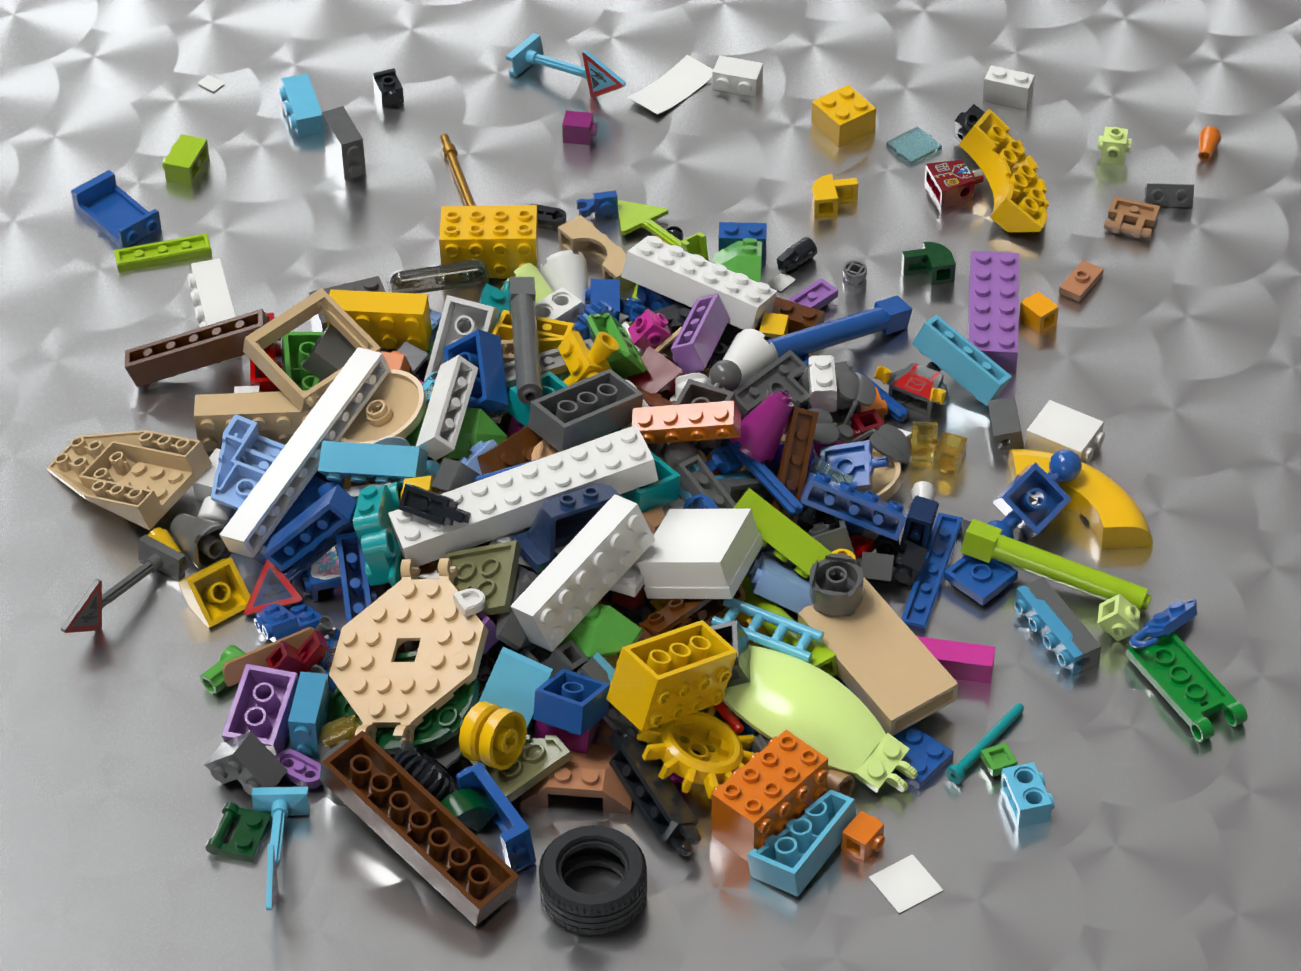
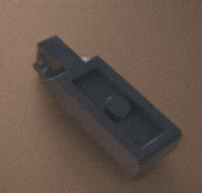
M405 484L398 508L432 522L453 526L454 521L469 523L471 515L470 512L459 509V502L454 501V499L412 484Z

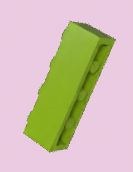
M750 488L733 508L751 509L758 533H761L763 539V546L765 547L769 543L776 550L773 554L784 563L788 559L797 565L794 570L805 579L810 576V569L817 560L820 562L825 559L826 555L833 554Z

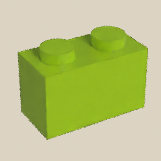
M184 134L180 135L177 142L173 143L169 155L163 159L162 169L165 171L166 181L193 185L209 158L207 139Z

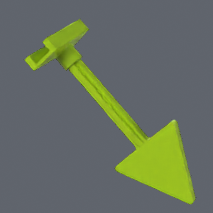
M618 200L622 235L644 227L655 236H659L667 244L683 248V251L693 255H700L709 261L705 234L698 232L680 241L654 222L669 214L667 208Z

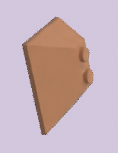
M591 743L587 754L569 750L573 756L570 761L538 782L521 796V806L548 808L550 794L603 798V812L631 814L633 800L609 764L611 757L615 753L613 746Z

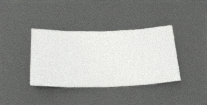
M686 55L658 80L628 96V98L656 114L662 113L683 101L703 86L712 77L713 69Z

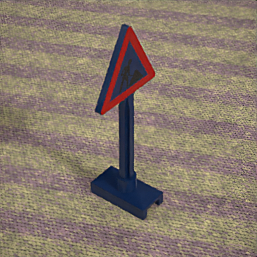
M353 518L349 523L338 528L330 538H325L313 551L307 553L285 573L281 572L269 560H266L244 610V614L246 616L256 615V613L263 611L264 607L271 604H281L283 607H289L303 603L304 599L292 585V582L337 544L336 535L355 531Z

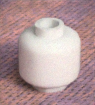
M208 496L203 500L198 517L227 525L234 516L235 509L212 501L211 496Z

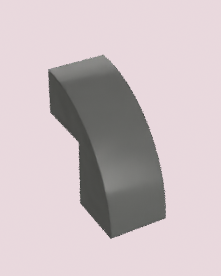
M572 640L555 649L553 653L536 644L528 646L520 652V655L552 668V676L563 668L575 671L589 660Z

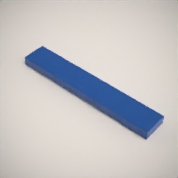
M938 513L926 547L928 552L920 574L913 583L901 617L902 621L913 632L926 633L944 581V571L948 569L960 534L961 519H964L962 517Z

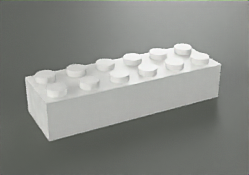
M647 236L627 251L621 277L689 307H693L696 299L719 294L730 318L728 323L742 330L759 327L764 312L772 313L777 295V290L770 288L766 283L753 281L745 274L732 272L724 265L711 263L700 255L690 254L683 251V248L669 245L655 236Z
M614 495L510 606L530 642L553 652L655 541L637 503Z

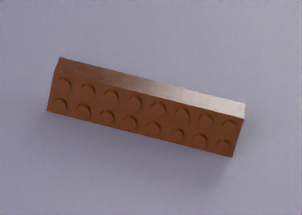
M363 730L321 762L319 780L475 926L516 893L520 876Z

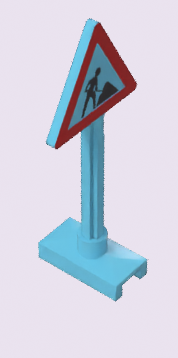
M535 33L506 55V60L511 61L513 66L509 70V75L517 77L531 64H540L586 78L591 98L615 91L626 85L624 80L587 50L582 53L585 68L544 56L541 36Z
M308 787L252 788L253 810L271 814L273 817L271 841L268 844L266 910L273 909L279 896L277 869L281 860L285 819L288 815H309Z

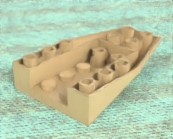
M142 430L77 436L61 454L55 457L47 469L84 499L151 530L212 463L199 440Z

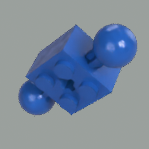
M1069 449L1055 452L1050 458L1048 473L1036 462L1027 466L993 501L1005 517L1002 521L993 520L986 524L1002 529L1001 534L1012 539L1013 530L1016 527L1028 539L1038 535L1071 500L1058 484L1060 482L1072 481L1079 476L1082 462L1078 454ZM1029 497H1033L1034 499L1032 501V504L1029 501Z

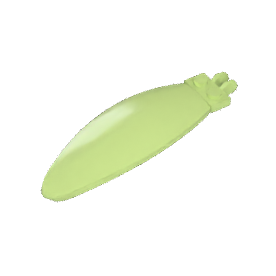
M749 645L750 682L726 688L722 701L730 710L770 740L788 730L828 758V768L854 775L855 778L876 793L885 782L901 792L907 790L908 785L906 781L897 774H893V771L896 769L909 779L917 777V770L909 763L902 761L907 755L909 748L889 733L886 734L874 715L856 695L838 680L808 662L775 650Z

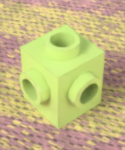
M1105 127L1104 136L1099 135L1098 149L1102 150L1101 163L1124 165L1125 152L1130 153L1132 139L1127 138L1128 129Z
M1121 594L1099 604L1097 624L1117 641L1131 636L1139 630L1140 611Z

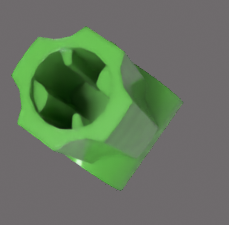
M235 645L227 647L221 654L220 661L200 675L201 683L206 690L214 694L227 686L222 671L223 665L227 661L246 653Z

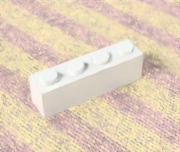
M460 355L440 365L416 447H421L427 451L428 456L434 460L445 456L455 449L478 371V367Z

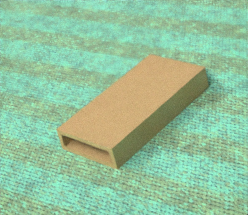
M865 578L863 600L860 606L855 609L853 615H828L823 612H817L814 610L813 605L806 606L798 613V623L824 632L822 642L836 654L837 675L870 710L882 728L893 736L957 700L958 683Z

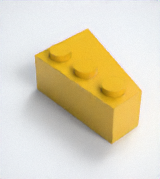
M507 310L502 311L492 333L500 336L501 340H513L511 314ZM536 316L539 353L558 348L571 330L575 331L574 323Z

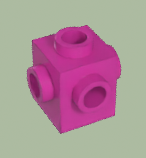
M649 309L637 317L628 328L633 344L644 351L649 346L655 350L671 335L667 325L668 320L661 313L656 314Z

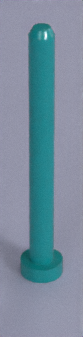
M1021 703L1015 704L957 765L952 764L945 770L946 777L954 784L961 783L965 778L964 772L981 756V750L991 746L1024 711V706Z

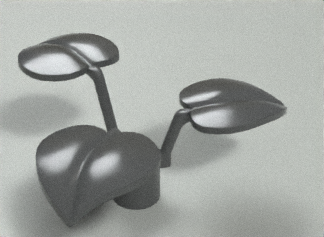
M850 371L841 374L837 379L836 385L839 394L844 399L853 401L842 425L838 426L837 423L833 422L830 413L823 409H809L819 412L813 441L829 445L839 439L847 444L859 442L870 436L869 440L872 447L880 454L908 464L910 461L908 439L901 430L894 426L882 425L878 431L871 429L853 439V429L848 423L857 404L870 406L876 399L875 386L865 375Z

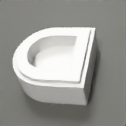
M470 588L453 593V601L464 617L479 613L485 607V595L480 590Z

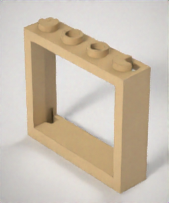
M323 288L249 334L244 340L243 352L301 412L316 405L342 368L311 389L303 392L263 349L320 312L356 349L359 347L380 352L381 349Z

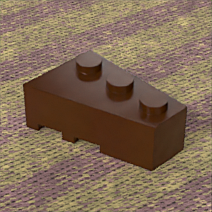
M527 424L477 457L482 475L532 461L531 455L534 447L544 439L531 430Z

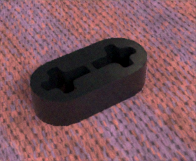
M530 204L537 205L538 228L558 231V227L567 222L566 212L563 209Z

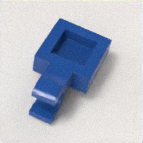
M616 190L593 193V199L577 200L579 216L581 215L586 218L593 212L595 217L618 214Z
M628 297V300L620 298L621 314L628 315L631 322H634L637 317L646 311V307L643 306L640 300Z
M730 446L717 447L710 453L712 459L704 462L711 472L718 469L723 475L735 473L742 468Z

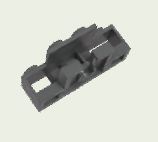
M789 350L735 389L733 392L735 393L741 413V420L773 391L779 392L781 390L792 397L791 402L794 404V407H800L807 402L811 394L798 381L808 366Z

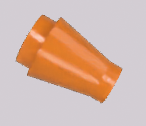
M1207 126L1198 134V158L1202 161L1211 160L1214 151L1221 141L1220 131L1215 127Z

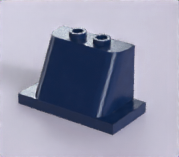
M597 484L547 500L543 503L530 530L511 536L510 541L517 540L521 545L520 556L537 573L543 572L558 556L554 551L556 548L568 545L614 495L620 497L621 495L609 485Z

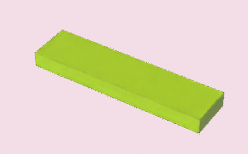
M207 233L113 250L118 272L212 255Z

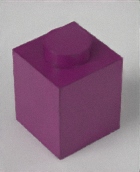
M566 110L562 123L563 143L590 145L592 136L597 134V123L594 122L593 113Z

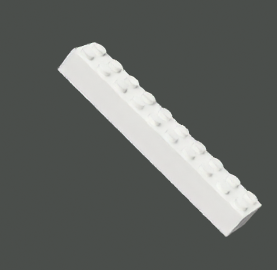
M637 425L440 494L459 502V509L470 512L469 523L454 521L453 526L441 525L399 509L388 514L394 535L404 558L412 559L414 562L413 567H418L444 558L446 553L469 549L532 526L543 503L547 500L597 484L609 485L619 494L656 482L658 481L654 458Z

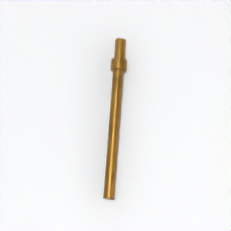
M442 134L440 136L443 146L442 152L445 159L449 161L465 205L476 206L457 159L456 147L451 143L448 134Z

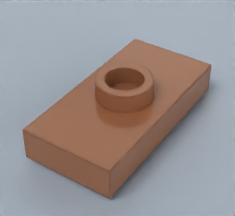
M1082 260L1061 284L1059 294L1080 302L1103 276L1104 269Z

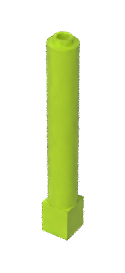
M975 519L971 521L966 530L960 553L987 563L994 559L1105 601L1121 594L1131 604L1135 605L1140 612L1142 609H1148L1152 595L1148 594V588L1001 534L1002 529Z
M747 574L745 575L742 586L747 598L743 602L793 620L777 603L753 593L752 582H750L751 578ZM763 621L764 626L772 636L778 626ZM788 630L782 642L796 647L802 635ZM812 639L806 651L813 654L809 663L834 677L838 674L836 654L822 641L818 642Z

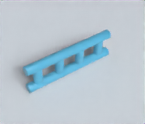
M735 598L724 599L723 606L729 607V610L723 619L714 616L711 621V626L734 621L739 612L750 615L753 619L747 628L742 627L748 635L749 641L808 663L813 655L811 652L806 651L812 639L821 642L824 637V632ZM763 621L778 626L772 637L758 633ZM788 630L802 635L796 647L782 642Z

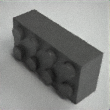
M608 369L531 401L528 427L561 452L632 423L633 408L642 407L644 394L614 371Z

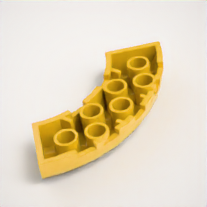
M1010 449L1008 461L1012 481L1027 466L1035 462L1048 473L1049 461L1054 453L1029 449ZM1082 462L1081 472L1076 479L1058 484L1071 498L1065 507L1077 515H1083L1090 522L1089 526L1097 536L1101 549L1153 547L1152 535L1143 512L1121 486L1101 471Z

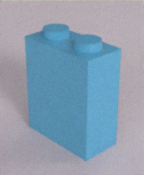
M300 672L288 719L292 750L313 759H320L328 726L327 712L330 703V692L327 674Z

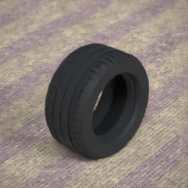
M590 825L568 830L554 839L541 856L539 886L542 905L553 921L568 930L588 935L606 934L618 930L630 923L645 904L647 895V865L645 856L633 839L616 829ZM586 866L609 868L618 873L622 878V881L614 889L600 894L577 892L564 882L565 878L573 871Z

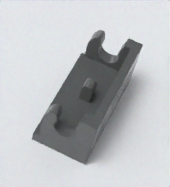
M1015 396L988 401L994 440H1009L1007 443H1000L998 445L999 449L1025 448Z

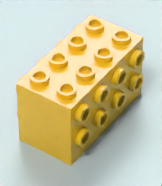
M537 205L441 206L439 244L442 279H505L515 277L514 271L524 264L531 263L538 268Z
M703 620L622 647L606 699L641 732L658 727L661 724L677 720L680 717L721 703L725 696L728 681L732 675L738 651Z

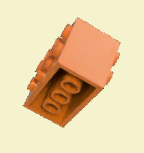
M785 730L778 737H773L768 746L761 752H756L746 765L741 769H736L724 784L718 785L713 790L711 795V836L748 862L747 854L754 848L758 850L763 847L768 837L772 834L778 835L786 828V823L793 818H800L805 814L807 807L828 792V758L788 730Z

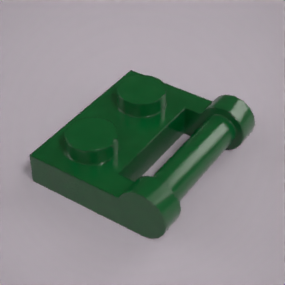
M227 802L222 809L223 816L213 838L208 840L205 849L212 855L254 863L272 823V816L268 813L240 808L235 803ZM232 821H239L230 843L224 844L223 840Z

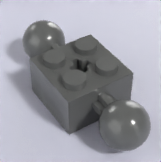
M730 360L716 362L709 372L711 385L688 379L674 405L735 401L738 407L735 393L731 391L739 386L742 379L739 366ZM723 439L670 443L665 450V462L675 470L679 463L697 455L696 444L716 449L720 446Z

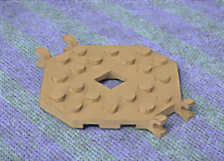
M449 558L439 559V579H418L421 571L420 568L413 567L414 562L412 559H402L400 566L402 579L342 627L329 676L363 722L362 725L357 727L355 736L363 730L375 742L377 728H395L393 736L395 738H402L400 742L402 746L406 743L413 744L414 731L424 721L422 717L433 708L438 710L454 697V691L464 683L469 685L477 678L488 629L476 614L464 617L453 601V593L459 592L453 585L458 568L450 566L451 560ZM406 641H420L415 662H394L397 649L402 643Z

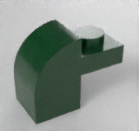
M923 242V249L902 251L901 271L903 276L927 272L931 285L955 282L956 263L951 251L944 245L935 242Z
M471 788L457 790L440 801L466 827L478 832L497 813L484 793Z

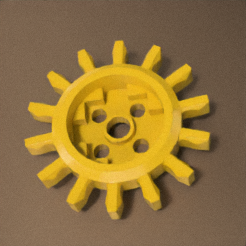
M713 706L706 708L704 712L691 713L677 720L661 724L658 727L642 732L639 730L637 740L652 743L647 745L642 755L643 759H661L664 762L658 777L664 779L673 772L684 778L682 782V792L688 793L694 783L703 784L709 799H712V792L719 784H724L736 769H741L755 754L745 751L751 749L753 738L755 737L754 734L737 736L727 722L724 723L714 717L716 709ZM692 750L698 751L700 755L695 754Z

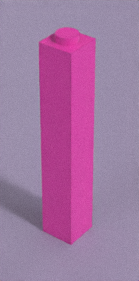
M917 636L954 679L991 684L995 646Z

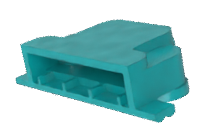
M400 482L378 487L370 485L359 492L353 525L366 559L365 573L370 586L390 582L393 587L400 581V566L404 556L394 535L388 514L399 508L400 493L403 489Z

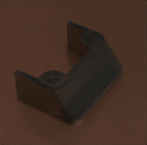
M476 259L396 270L390 273L387 278L388 292L420 294L479 285L481 296L483 287L486 283L489 284L486 264Z

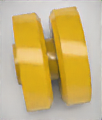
M487 701L478 702L469 710L460 728V751L469 760L483 763L498 770L508 769L517 761L524 748L527 735L526 720L517 711L502 708Z

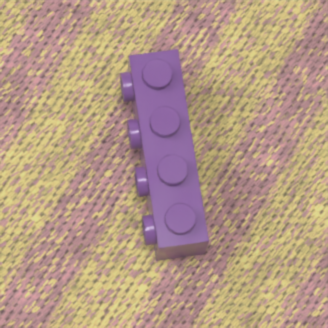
M719 294L696 299L671 347L674 363L685 374L690 372L699 373L706 368L730 319Z

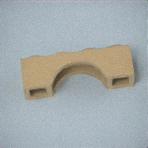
M580 215L558 227L559 245L564 250H572L573 254L579 255V252H581L584 256H593L603 261L602 279L620 280V293L636 285V283L621 277L626 253L621 247L615 245L606 234L601 233L595 228L593 223L588 222Z

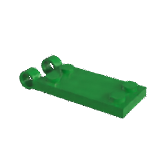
M1174 632L1168 636L1151 637L1144 640L1158 639V642L1150 647L1141 649L1127 648L1126 656L1190 726L1192 735L1198 742L1205 741L1214 736V728L1209 719L1206 718L1213 713L1223 710L1227 722L1233 727L1247 721L1248 715L1245 707L1229 693Z

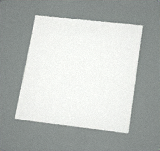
M913 854L869 876L871 881L898 913L943 891Z

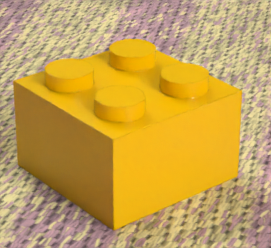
M848 84L812 101L811 123L839 147L875 130L876 108Z

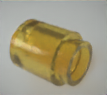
M345 715L323 725L320 739L326 748L329 747L331 749L342 740H351L355 736L356 729L360 723L355 715Z

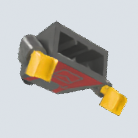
M929 362L926 367L917 363H911L905 369L893 373L886 367L878 366L873 377L874 379L881 380L883 384L889 385L888 394L905 408L929 418L932 416L937 404L945 405L949 401L947 386L943 383L944 375L934 362Z

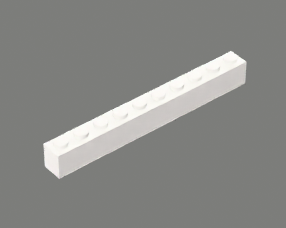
M358 347L334 381L220 533V537L229 552L254 558L317 472L322 441L338 442L390 372V368L382 353Z

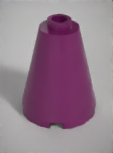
M781 390L779 392L773 391L741 420L740 438H729L733 444L735 441L740 443L741 447L739 450L750 458L761 463L767 460L768 464H770L775 457L794 404L791 402L792 397Z

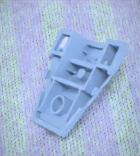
M235 414L223 432L211 500L238 510L285 445L260 436L258 433V422Z

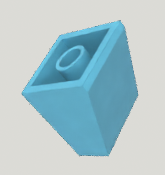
M503 647L479 702L487 701L502 708H508L521 713L526 720L528 733L534 720L535 690L552 677L553 669Z

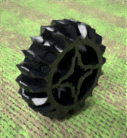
M406 743L395 753L393 759L439 802L449 794L459 790L458 783L450 773L417 746Z

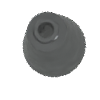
M180 514L173 519L170 526L171 534L198 569L202 570L222 559L229 558L231 553H233L229 552L220 537V533L226 524L189 514Z

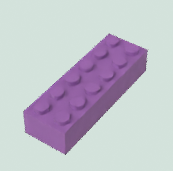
M971 251L968 341L1008 374H1016L1018 359L1019 253Z

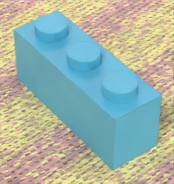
M308 73L281 78L282 88L278 89L281 102L285 101L284 110L286 116L290 115L289 124L291 130L295 129L298 138L324 133L322 110Z

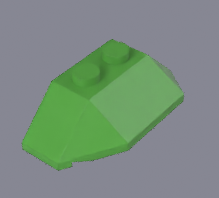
M745 238L743 241H737L715 253L713 263L724 265L732 272L745 274L749 279L761 282L762 241H757L754 238Z
M590 314L586 318L593 343L599 332L610 334L618 342L619 349L607 358L611 369L616 374L626 378L647 370L626 328L611 314Z
M466 408L454 451L440 459L467 458L472 453L470 449L481 440L487 442L493 439L498 444L505 440L507 435L482 409ZM424 417L416 429L405 438L410 446H416Z
M597 603L556 649L572 640L589 660L597 652L603 658L611 657L620 653L622 647L636 643L643 630L611 606Z

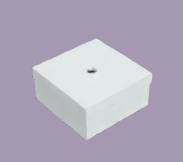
M669 509L654 534L655 541L641 555L637 562L641 575L644 576V590L647 599H732L764 544L761 533H758L752 510Z

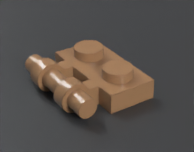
M1114 196L1108 211V218L1115 221L1106 219L1104 229L1112 230V233L1116 234L1121 232L1132 234L1134 238L1139 239L1141 237L1151 238L1152 229L1144 228V226L1154 228L1160 206Z

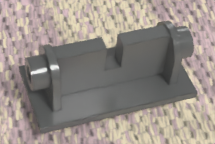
M1147 183V187H1145L1146 203L1160 207H1193L1194 184Z

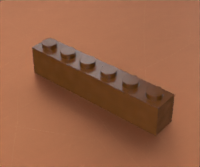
M260 309L125 350L124 368L136 387L243 356L245 355L243 352L245 337L270 321L264 310Z

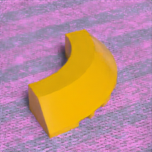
M988 109L958 145L978 164L990 184L994 197V208L990 218L1007 232H1040L1047 221L1048 213H1046V208L1049 206V201L1046 200L1045 196L1047 188L1044 179H1039L1036 172L1038 166L1031 155L1027 156L1025 154L1021 140L1015 141L1008 133L1010 128L994 112Z

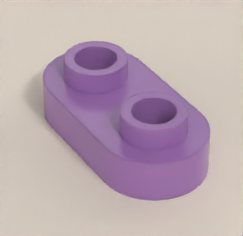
M291 749L283 750L275 756L288 770L283 778L301 787H308V789L317 788L323 783L319 780L321 764Z

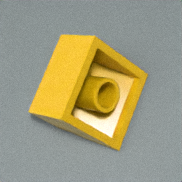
M232 557L222 559L177 582L189 607L208 628L243 611L251 597Z

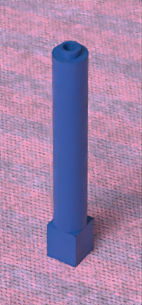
M897 295L875 302L874 308L766 341L769 344L771 342L774 344L778 358L789 350L799 357L881 331L887 335L908 328L913 308Z

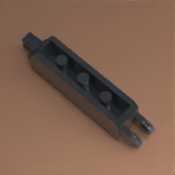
M625 729L614 730L609 736V740L615 750L609 762L610 766L657 838L663 842H671L681 856H689L693 851L690 844L698 845L701 841L699 831L695 827L698 820L669 776L664 779L658 777L662 769L657 759H643L642 755L648 744L635 739Z

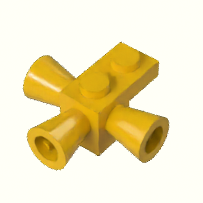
M571 330L558 346V350L571 373L563 382L570 386L611 369L607 358L619 349L616 339L606 332H599L591 350H589L580 333Z

